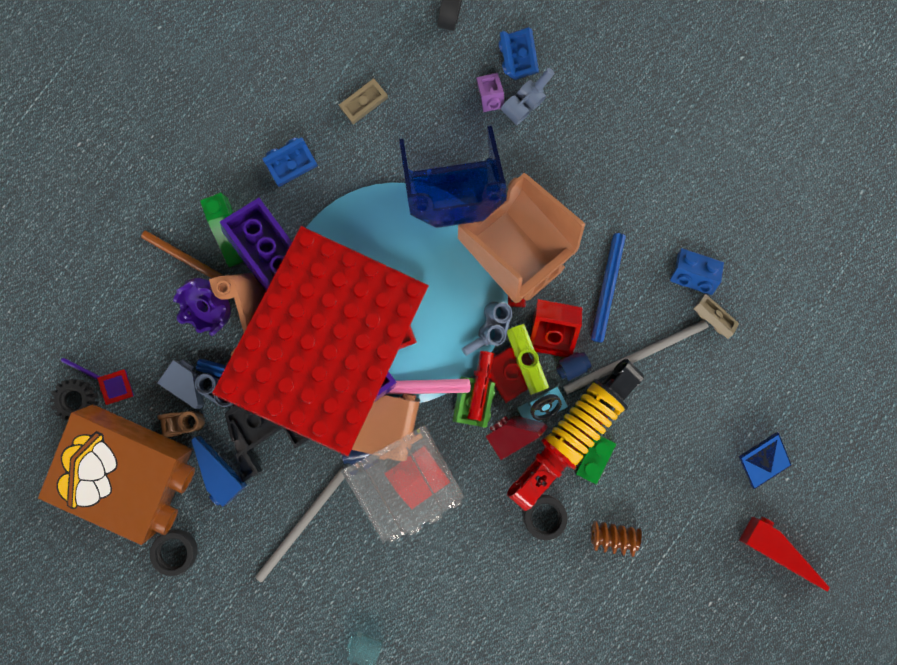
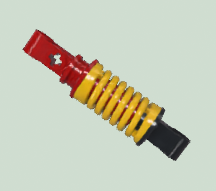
M623 359L615 366L603 383L594 379L592 385L587 389V394H583L581 401H577L575 407H571L569 410L570 414L564 415V421L560 420L558 427H554L552 433L541 440L545 446L544 450L540 454L537 453L535 455L536 459L510 486L507 496L524 511L532 508L557 477L560 478L562 476L561 473L564 471V468H576V465L583 458L582 453L587 454L589 451L585 445L593 447L594 442L591 438L595 441L600 439L597 431L601 434L606 432L602 425L604 424L606 427L612 425L607 416L616 420L620 413L628 409L624 400L642 382L644 374L631 361Z

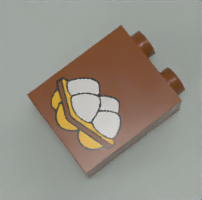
M92 404L71 413L38 499L143 545L157 532L166 535L174 524L178 509L170 506L175 492L184 493L194 476L195 467L187 464L193 449Z

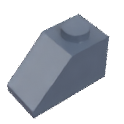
M182 359L181 362L173 360L158 381V384L193 408L201 409L204 405L202 394L195 388L198 373L192 370L194 366L186 360Z

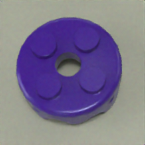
M193 278L176 290L177 293L173 298V302L180 305V310L177 314V321L179 323H190L195 327L197 333L209 331V334L213 336L229 321L231 316L228 299H219L214 295L210 281L202 278Z

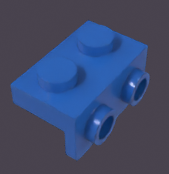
M528 27L510 34L505 31L500 32L499 48L504 56V61L502 62L504 73L514 80L539 73L532 29Z
M302 137L289 140L286 146L279 150L277 148L272 149L266 153V157L262 158L278 187L318 166Z
M681 248L677 256L675 271L670 281L702 293L713 295L721 283L724 262Z

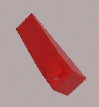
M763 516L761 519L751 518L739 539L741 542L828 592L830 587L787 538L773 527L774 522Z

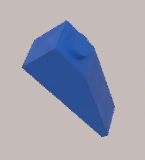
M201 436L195 437L191 441L206 490L210 493L209 498L216 505L223 507L229 504L247 484L242 482L241 477Z

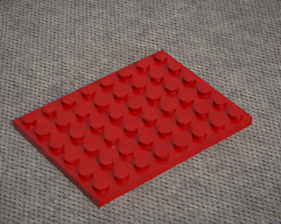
M301 226L212 394L348 457L429 285Z

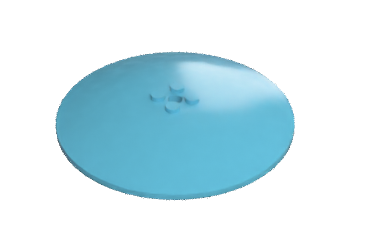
M382 183L352 191L325 207L306 228L429 285L410 325L417 343L399 349L389 369V373L395 381L460 379L461 376L470 378L474 371H477L480 351L492 352L495 345H483L467 356L462 352V348L479 338V330L485 325L486 321L484 314L486 306L491 302L508 304V295L458 239V225L461 220L474 216L477 220L479 218L451 196L426 186L410 183ZM499 307L496 309L497 318L501 314V310ZM493 329L490 332L491 340L495 336V331ZM446 393L413 395H416V399H419L420 403L443 396ZM387 394V395H388V396L397 397V396H402L403 394Z

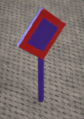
M65 358L61 359V362L98 380L106 405L134 397L126 369L99 376Z

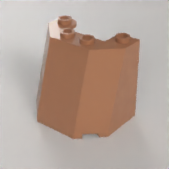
M526 173L510 181L507 187V199L501 204H496L489 214L485 217H480L478 220L474 216L465 217L458 225L459 241L515 303L520 302L523 298L526 301L530 300L565 268L563 263L579 249L585 223Z

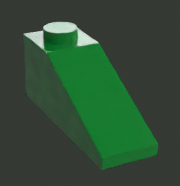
M218 193L200 200L207 222L228 267L231 268L244 263L223 234L220 226L221 220L233 214L229 199L224 194Z

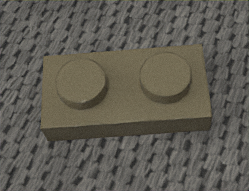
M373 78L340 103L339 107L354 125L388 99V95Z
M704 294L694 307L697 314L702 319L707 320L719 334L729 339L735 333L739 323L708 295Z

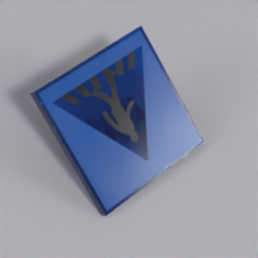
M778 432L738 456L753 489H756L792 466Z

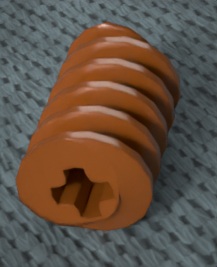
M597 521L593 522L591 543L594 546V551H597L599 546L602 545L604 553L611 547L612 553L616 554L617 549L620 548L621 554L624 556L628 549L630 550L631 557H634L636 551L640 548L642 530L640 528L635 531L633 527H628L626 530L623 525L617 528L615 524H610L607 527L605 522H602L600 526H598Z

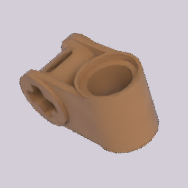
M198 411L176 412L157 416L161 421V435L163 437H173L199 431L205 425L204 415ZM191 415L196 420L194 427H190L188 423Z

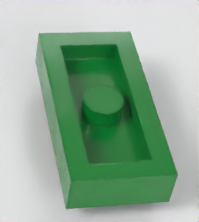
M600 436L598 441L592 438L594 446H588L589 451L587 454H584L575 472L576 475L596 485L616 446V443Z

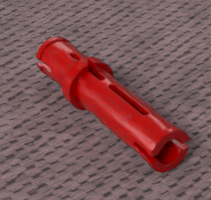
M480 351L477 371H474L475 383L467 416L468 419L482 421L489 378H492L491 366L495 353Z

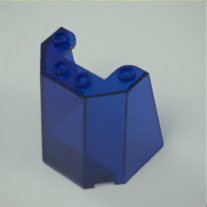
M492 125L487 126L489 157L485 161L411 171L408 169L404 138L399 139L411 216L435 228L484 221L506 201V182Z

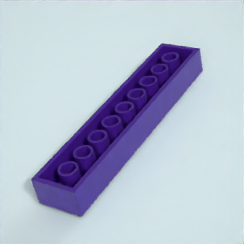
M257 198L221 220L220 226L225 237L264 290L267 291L292 241L261 199ZM389 372L375 401L395 388L397 382Z

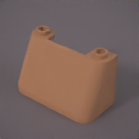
M253 273L226 275L209 279L212 291L217 298L222 300L235 299L243 332H245L266 293Z
M403 394L397 397L384 395L375 401L352 450L395 460H406L420 400L416 399V395Z

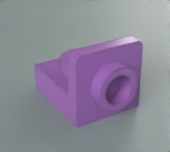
M498 73L477 77L476 81L483 112L501 109L504 104V91Z

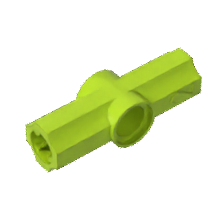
M525 324L508 329L507 336L530 395L548 389L549 386L539 363L538 354L534 350ZM524 353H529L533 357V363L530 366L522 363L521 357Z

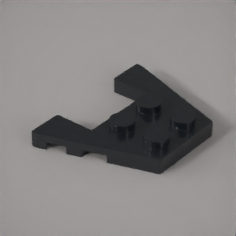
M236 405L224 413L231 442L234 441L237 452L235 458L237 463L240 464L242 482L248 481L262 471L251 450L281 429H284L295 448L310 440Z

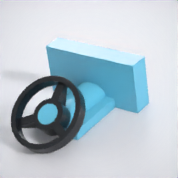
M555 387L517 407L521 417L541 422L567 408L568 405L558 387Z

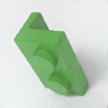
M461 376L460 379L470 380L471 390L468 393L457 394L452 421L486 428L491 418L490 408L495 396V383L489 382L482 421L468 419L467 416L475 379Z

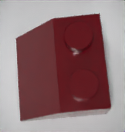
M516 415L509 419L507 416H504L489 427L491 432L486 435V438L499 459L502 460L538 439L548 426L546 423Z

